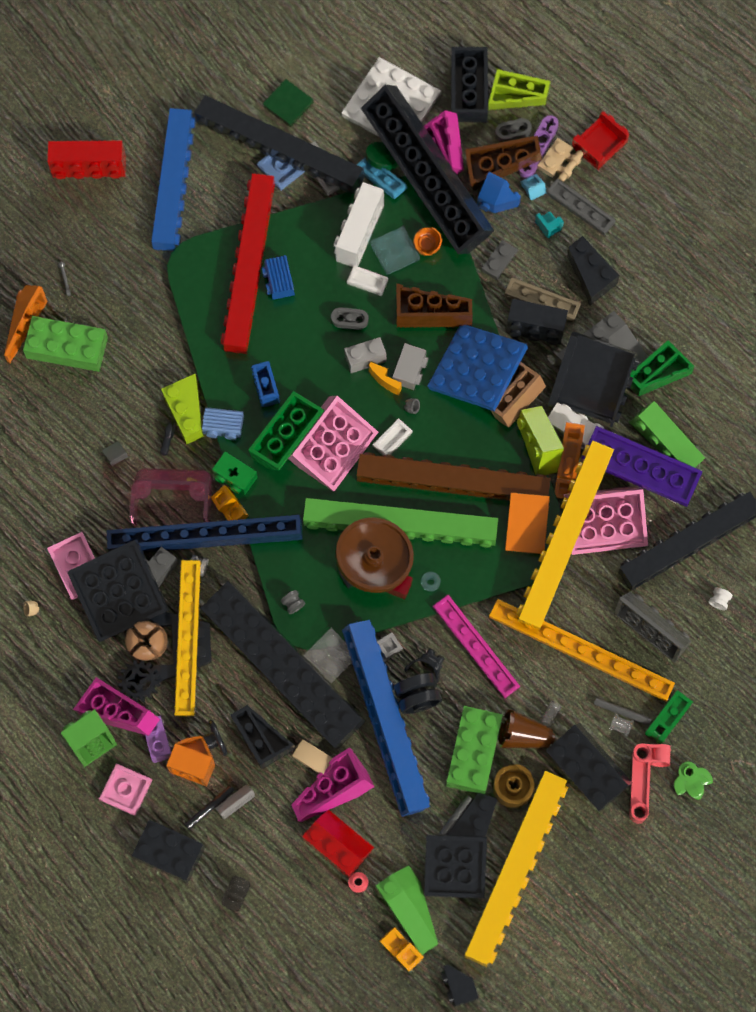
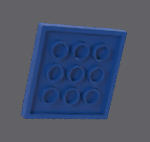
M468 325L459 326L430 380L428 388L429 390L495 411L528 347L525 343Z

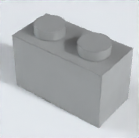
M380 337L344 349L345 359L351 373L369 368L370 362L377 365L386 362V351Z
M405 343L392 379L401 382L402 387L414 390L416 384L419 385L421 382V369L426 368L428 362L426 350Z

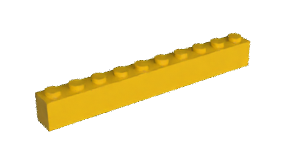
M592 441L590 445L586 444L582 454L585 456L583 463H578L575 473H578L576 480H571L568 488L571 493L568 498L564 497L560 507L563 509L561 516L557 515L553 526L556 527L554 534L550 533L547 538L546 544H549L547 551H542L538 560L542 563L539 569L535 568L531 577L534 580L532 587L528 586L523 596L527 598L525 604H520L516 613L519 616V622L538 630L541 628L614 449Z
M547 771L544 772L466 951L465 958L487 967L488 963L493 964L497 955L494 949L497 944L501 945L505 936L502 933L505 925L509 927L513 918L510 912L513 907L517 908L521 896L518 895L521 888L525 889L529 878L526 877L528 870L533 871L537 862L534 859L537 851L541 853L545 841L542 840L544 833L549 834L553 825L550 822L552 815L557 816L561 806L557 803L560 797L564 798L569 788L565 786L567 780Z

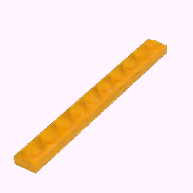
M497 599L489 618L667 702L675 685L674 682L546 621H543L539 630L518 621L519 616L516 615L518 608Z

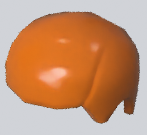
M433 227L420 229L415 234L413 240L415 250L425 256L435 254L440 249L442 243L441 234Z

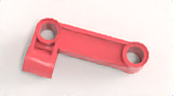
M642 743L638 744L632 752L629 817L634 823H642L648 817L650 765L669 767L670 745ZM643 750L647 757L639 758L636 752ZM641 809L644 812V817H636L634 810Z

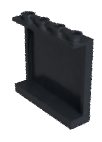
M573 331L570 335L547 406L554 408L557 403L565 404L573 411L611 423L610 427L612 428L614 423H618L622 412H619L620 405H625L628 395L624 393L626 387H631L633 377H630L632 370L636 371L640 361L636 359L638 353Z

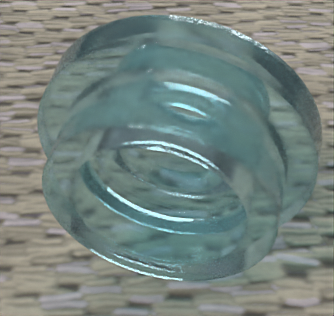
M427 572L422 576L421 585L427 591H435L440 586V577L434 572ZM429 579H432L434 581V584L429 585L427 581Z

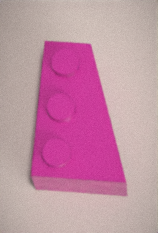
M445 110L424 125V127L458 175L464 170L457 113Z

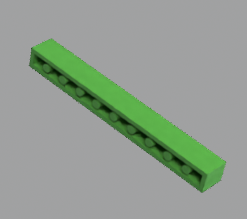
M306 498L303 523L309 529L321 527L326 528L328 531L345 530L357 520L381 518L396 524L405 532L409 539H414V537L422 538L424 541H434L436 539L441 540L443 543H453L455 541L461 542L462 545H472L474 543L480 544L482 547H491V545L495 546L498 518Z

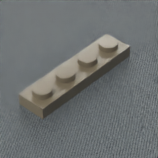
M512 277L504 295L511 299L568 310L567 320L572 322L575 321L581 306L579 302Z

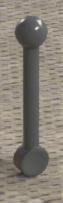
M60 261L58 267L61 268L67 296H71L64 269L65 263Z

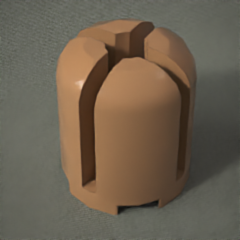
M148 621L137 622L134 624V629L130 628L127 631L125 637L126 648L128 652L133 653L132 656L136 659L144 661L156 660L167 649V633L157 623ZM146 636L147 638L151 636V638L149 639V643L152 645L151 647H149L148 645L145 646L143 644L145 642L144 638Z

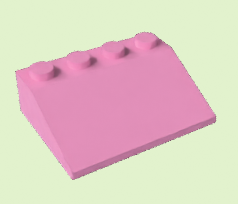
M330 396L321 406L324 409L323 414L288 459L331 491H335L357 462L360 454H363L378 434V431L338 396Z
M639 486L597 490L571 554L648 546L643 489ZM570 493L564 494V497L568 498Z

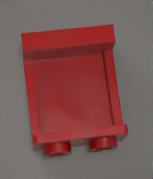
M602 111L599 119L582 135L579 136L577 134L573 138L572 147L575 151L580 150L584 154L582 157L599 170L628 142L629 133L624 126H620L615 121L612 115Z

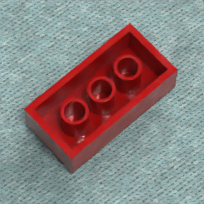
M122 140L48 141L47 162L52 177L57 179H65L66 177H74L76 179L84 177L95 179L102 177L115 179L126 177V154Z

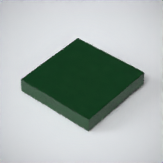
M285 79L263 103V107L289 127H292L314 103V99Z

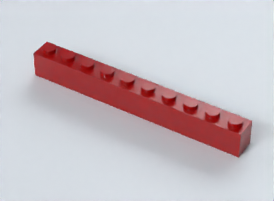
M252 173L251 180L247 182L249 196H245L244 200L246 213H242L241 224L244 225L243 230L239 231L238 241H241L240 247L236 248L235 258H238L237 264L233 265V275H235V278L230 283L232 296L227 301L229 314L224 318L226 332L222 333L221 344L224 345V350L228 352L247 354L275 188L274 176Z

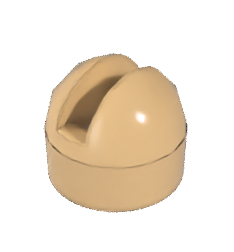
M31 600L25 601L23 604L24 614L27 617L36 615L39 612L38 603Z

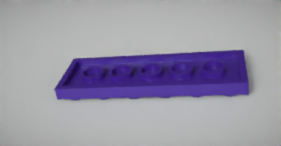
M595 427L588 445L595 441L614 449L605 472L681 505L688 506L703 471L601 427ZM584 455L581 458V462L585 459Z

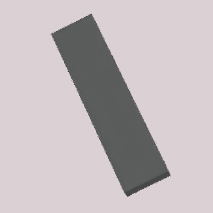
M558 178L546 191L549 197L604 236L616 222L614 218Z

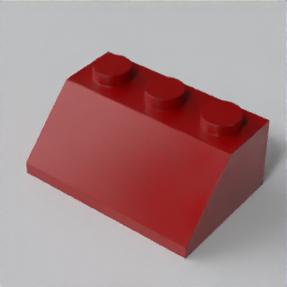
M327 810L302 836L305 843L347 878H350L375 848L330 810Z

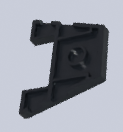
M169 612L162 613L151 619L152 623H157L161 627L172 626L173 664L153 665V668L155 667L158 670L156 674L161 676V679L157 680L159 683L176 677L179 615ZM203 621L198 622L197 668L212 663L210 623Z

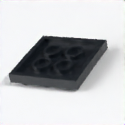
M426 834L424 896L485 898L487 837Z

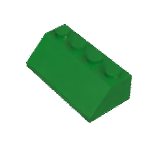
M293 391L248 451L252 459L267 469L280 470L323 414L324 409Z

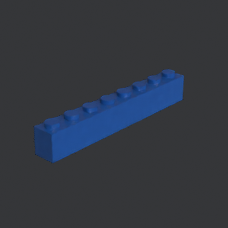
M170 108L152 235L154 250L174 251L176 245L180 244L178 228H182L180 213L184 211L185 201L182 198L183 194L186 195L187 191L185 178L189 176V167H187V161L191 160L189 145L193 144L191 130L195 128L196 123L192 110Z

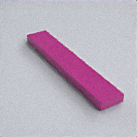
M449 595L433 605L437 614L504 699L520 688L514 677Z

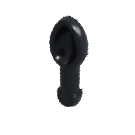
M174 420L169 421L165 428V436L160 449L162 456H167L169 453L171 439L176 429V421Z

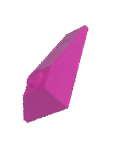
M350 747L335 756L329 762L330 765L324 774L320 772L317 775L318 779L311 787H307L291 805L299 822L353 800L374 787L367 770Z

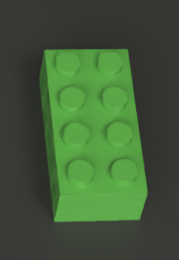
M32 316L23 351L27 359L99 372L108 336L105 329Z
M464 706L446 787L485 795L503 714Z
M95 709L83 713L80 716V720L75 723L70 722L63 728L64 731L61 732L84 767L117 745L109 729Z

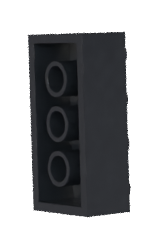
M451 47V112L457 113L458 122H487L488 47Z
M581 723L574 724L546 750L598 811L605 809L632 784V781Z

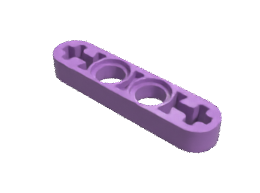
M551 115L546 116L542 120L534 135L547 138L545 143H540L542 158L558 130V119ZM550 122H553V125L550 126V128H549V130H548V132H547V131H546V130H547V124H550ZM540 161L530 165V170L526 172L523 169L518 170L519 175L522 178L534 175Z

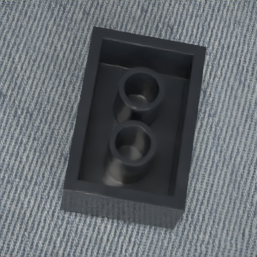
M512 299L506 333L513 337L522 336L532 341L541 340L546 341L550 345H561L568 310Z
M149 819L132 857L136 861L188 884L204 852L205 846L203 843Z

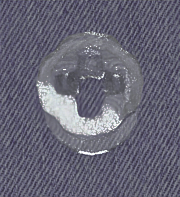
M615 713L609 730L612 731L614 729L628 737L634 721L623 719Z

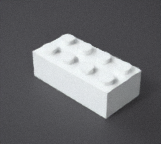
M364 182L361 188H357L354 195L356 200L354 204H350L347 212L349 216L347 220L344 219L342 222V233L336 237L334 242L336 261L351 267L354 265L359 266L384 206V189Z

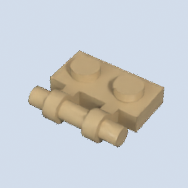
M557 138L538 164L537 169L552 178L557 172L560 174L558 179L564 182L566 178L571 176L573 168L579 165L584 154L580 150L575 155L570 154L573 147ZM565 160L569 162L566 167L561 166Z

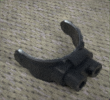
M429 648L420 658L410 662L404 670L407 672L415 662L424 661L433 667L436 675L435 679L438 683L440 670L443 667L442 663L445 658L440 654L438 656L435 655L436 651Z

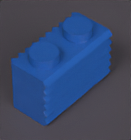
M284 255L264 260L265 266L262 267L264 278L268 277L269 283L266 284L268 295L272 294L273 300L295 295L287 257Z
M269 361L252 365V375L261 406L267 407L280 403Z

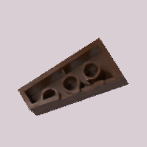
M397 284V327H459L463 325L472 327V299L450 294L446 296L435 291L426 292L421 291L420 288L412 287L411 289Z

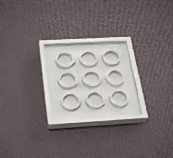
M379 57L341 114L342 117L379 136L361 110V107L385 84L398 87L421 123L441 95V90Z

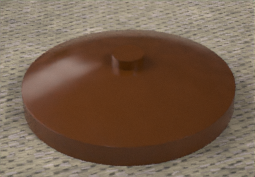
M364 518L353 522L342 532L336 545L335 559L340 573L351 585L366 592L381 593L396 588L407 578L413 565V548L408 536L396 524L385 519Z

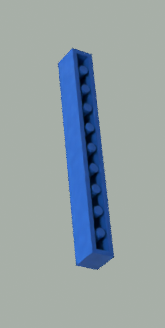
M370 620L349 624L342 632L401 817L422 812L430 807L429 796L425 793L423 778L417 768V759L411 749V740L406 734L405 722L401 718L399 704L393 693V684L387 675V666L381 656V647L377 644L375 628L371 625Z

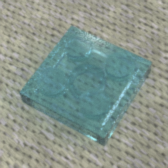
M404 226L370 241V245L386 275L420 260V256L415 250Z

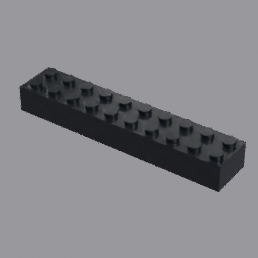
M385 84L361 107V110L458 254H469L490 236L494 229L398 87Z
M227 581L201 607L205 614L334 748L339 749L366 722L348 701L232 582Z

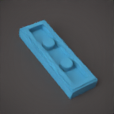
M366 157L357 164L364 168L367 179L379 188L384 189V192L393 199L407 189V184L386 168L379 170L372 167L366 161Z

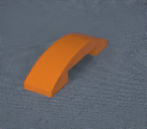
M566 422L562 442L564 450L557 472L554 491L556 498L564 499V494L571 493L568 490L572 479L576 480L577 473L575 471L579 463L585 429L583 424Z

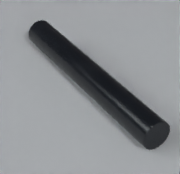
M230 785L226 787L184 825L190 830L235 790Z

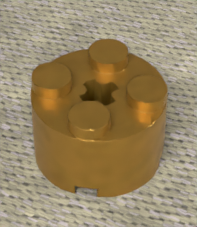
M518 764L505 766L500 769L493 785L495 797L502 805L509 808H519L525 805L530 800L534 790V780L530 771ZM514 783H516V784H517V789L514 788V789L512 790V789L510 788V786L513 785Z

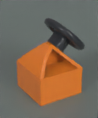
M212 719L208 721L212 733L206 734L203 737L187 738L175 743L166 765L171 774L207 787L215 767L210 750L219 747L223 756L228 754L216 724Z

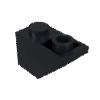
M448 964L443 966L444 971L441 972L444 984L448 983L450 991H447L450 1004L454 1003V1006L458 1007L479 1000L473 978Z

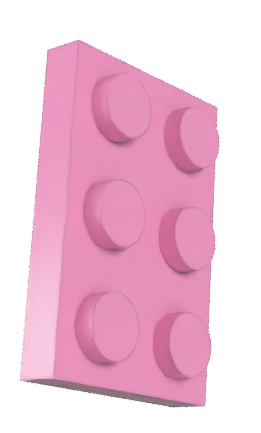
M83 532L47 548L71 600L78 598V595L67 571L95 559Z

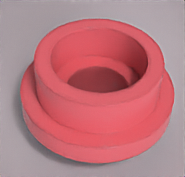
M361 872L353 873L348 881L350 889L356 893L365 891L368 887L367 876ZM356 879L362 880V884L360 886L355 885L354 882Z

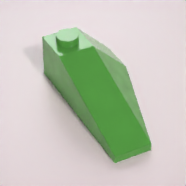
M410 866L393 873L378 883L376 890L419 953L424 955L438 945L421 883Z

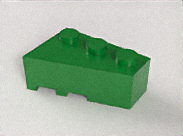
M668 340L642 362L636 371H632L630 377H633L630 389L639 397L691 375L695 366Z

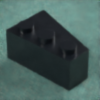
M583 236L568 247L567 257L575 275L580 281L581 288L588 299V304L591 306L618 284L620 275Z
M248 705L230 715L261 770L295 750V745L292 742L288 741Z

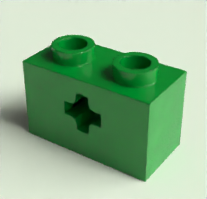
M224 452L212 469L214 479L221 484L226 483L229 485V488L236 494L246 495L258 478L257 471L227 452Z

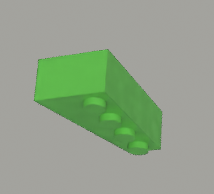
M655 401L643 407L628 421L648 442L666 456L694 468L705 459L701 452Z

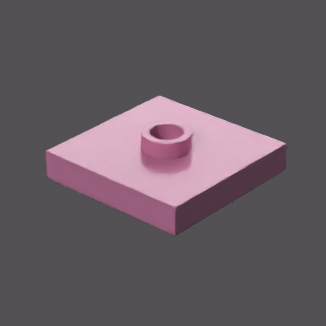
M116 763L99 800L136 816L152 779Z

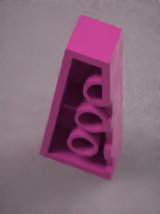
M97 677L73 709L80 715L88 710L93 711L95 709L106 725L147 736L150 735L160 720L148 709Z

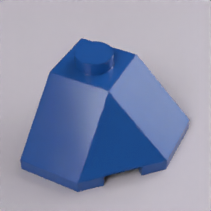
M489 172L479 193L477 205L486 212L496 213L518 207L521 196L517 191H514V193L509 188L510 184L505 179Z

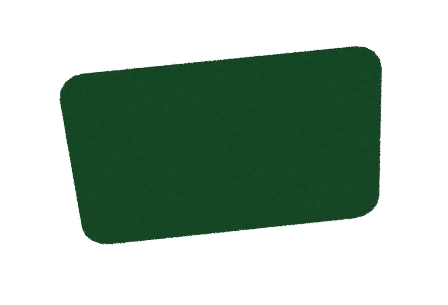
M406 176L399 177L400 180L407 184V189L398 197L393 199L384 192L383 209L358 266L388 277V282L382 296L347 284L353 267L337 262L336 254H334L336 248L334 246L335 239L342 233L341 225L343 220H347L349 216L347 212L350 204H354L356 200L354 198L355 194L351 192L343 193L270 214L247 354L225 351L224 345L221 344L222 333L226 332L224 318L229 314L227 301L232 296L230 283L235 278V275H233V265L237 264L238 258H235L236 248L240 247L241 241H238L239 231L243 230L244 224L239 223L197 235L180 243L172 252L167 265L169 284L207 407L242 411L244 414L241 438L228 440L224 436H217L222 455L224 452H227L257 471L258 478L246 495L234 492L235 497L249 515L246 519L300 515L303 540L250 544L274 625L294 647L307 651L325 649L346 642L342 630L352 623L370 620L371 625L375 628V633L436 615L437 612L434 610L433 605L447 595L451 597L458 607H463L532 586L534 582L531 579L535 568L539 569L542 563L538 561L541 554L505 550L510 501L358 482L357 469L359 459L336 490L331 491L298 468L289 459L280 470L267 469L254 461L248 451L294 391L319 407L325 403L328 397L338 396L376 429L378 434L363 454L370 452L376 456H382L373 448V444L399 418L412 430V434L391 454L397 459L409 457L413 461L430 460L432 463L437 464L448 462L452 466L464 464L469 465L470 468L486 467L492 471L503 469L507 470L508 473L525 472L528 475L535 476L522 433L517 425V419L508 428L495 419L489 409L429 390L428 384L459 327H397V284H401L406 288L412 289V287L420 288L421 291H435L441 295L447 296L450 294L472 299V327L499 335L471 253L458 254ZM433 227L441 234V247L433 255H421L415 250L413 244L414 236L422 228ZM285 255L295 295L273 300L272 294L268 295L266 284L269 281L268 277L264 278L262 267L265 266L264 260ZM336 308L361 309L368 314L369 321L368 325L360 330L338 328L332 324L331 314ZM339 317L337 320H338V321H343L344 318H343V317ZM357 319L356 322L361 323L362 319ZM380 337L386 351V362L379 365L388 369L387 377L389 378L393 377L405 343L426 350L428 362L426 368L421 369L422 379L420 384H416L414 390L402 387L398 396L380 385L370 374L369 368L351 373L345 359L344 349ZM269 361L280 403L262 407L251 367L252 365ZM415 398L419 400L420 408L418 413L412 414L405 411L404 405H406L405 401L407 399ZM551 481L544 551H547L549 544H546L549 534H554L556 529L553 526L557 515L561 516L562 514ZM306 498L498 518L495 546L491 545V547H482L480 544L474 543L472 545H462L461 542L443 543L441 540L436 539L434 541H424L422 538L414 537V539H409L412 544L414 558L412 568L408 576L413 577V581L405 600L387 592H366L354 586L347 588L338 573L339 569L335 559L336 545L344 530L328 531L326 528L309 529L307 526H304ZM296 590L299 593L298 597L304 600L305 605L297 612L289 614L286 605L281 603V599L288 593Z

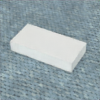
M354 265L347 284L382 296L388 282V277Z
M398 418L373 444V448L382 456L391 455L412 434V430Z

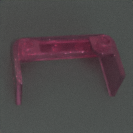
M144 468L136 473L131 489L130 518L133 525H137L138 500L147 498L151 493V489L189 490L190 496L194 500L204 501L203 520L204 522H210L212 478L207 471Z

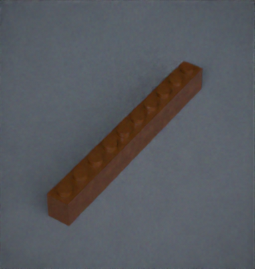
M370 452L360 454L357 469L358 482L510 501L511 492L549 496L551 479L542 474H536L535 476L528 475L525 472H516L515 474L508 473L507 470L503 469L492 471L486 467L470 468L469 465L464 464L452 466L448 462L437 464L432 463L430 460L413 461L409 457L397 459L392 455H383L382 457Z

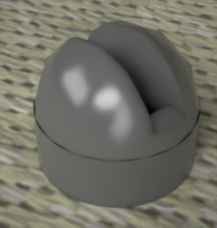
M415 398L407 399L405 401L406 405H404L405 411L412 414L418 413L420 408L419 400Z

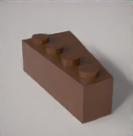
M538 135L465 150L473 191L483 186L489 172L503 178L542 160Z

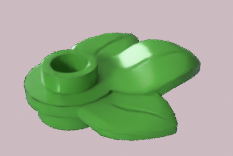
M684 762L679 766V776L674 781V789L677 795L687 792L692 798L700 800L704 793V785L713 783V779L705 768H697L692 762ZM688 768L692 770L690 775L686 774Z

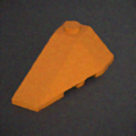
M25 285L23 290H20L16 296L14 313L4 353L8 363L12 362L27 337L32 316L39 317L48 302L43 288L40 286Z

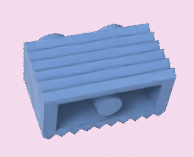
M205 407L202 426L203 434L210 438L224 436L228 440L241 438L244 421L243 412Z

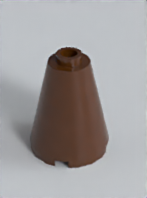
M513 709L506 710L504 718L507 719L504 724L501 723L499 732L500 748H549L550 745L554 744L555 733H553L552 728Z

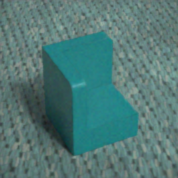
M551 212L543 216L538 213L535 217V223L547 239L563 229L564 221L560 216L555 218Z

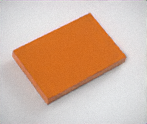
M511 492L506 551L538 554L544 551L550 496Z

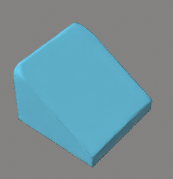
M537 174L520 181L531 200L546 194L545 183Z

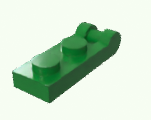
M677 690L648 728L645 735L649 738L650 736L654 738L657 744H663L693 701ZM658 726L664 730L662 734L656 731Z

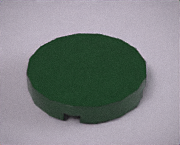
M383 141L371 143L367 147L366 161L372 167L382 170V168L392 170L399 166Z

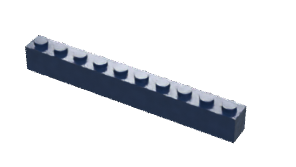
M300 515L107 530V549L110 552L136 539L143 552L158 551L160 547L167 551L303 540L302 521Z

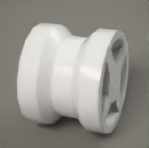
M716 587L713 591L714 596L710 598L709 604L717 609L726 610L728 607L727 602L731 600L733 595L725 589Z

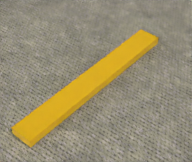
M181 560L175 716H195L200 560Z

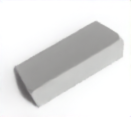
M244 785L220 803L216 810L223 819H226L254 798L255 793L248 785Z

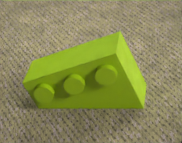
M497 69L488 103V110L546 105L550 81Z
M196 374L162 388L163 398L176 421L186 445L204 437Z
M538 406L521 410L520 416L517 419V425L522 433L535 475L557 473L564 447L543 407Z

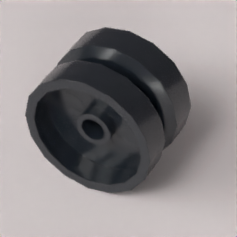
M434 673L416 675L402 680L393 686L396 697L402 699L398 703L402 714L418 713L435 707L443 701L440 691L434 689L437 685Z

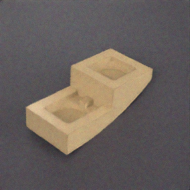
M301 739L291 755L318 774L320 772L324 774L330 765L329 762L333 759Z

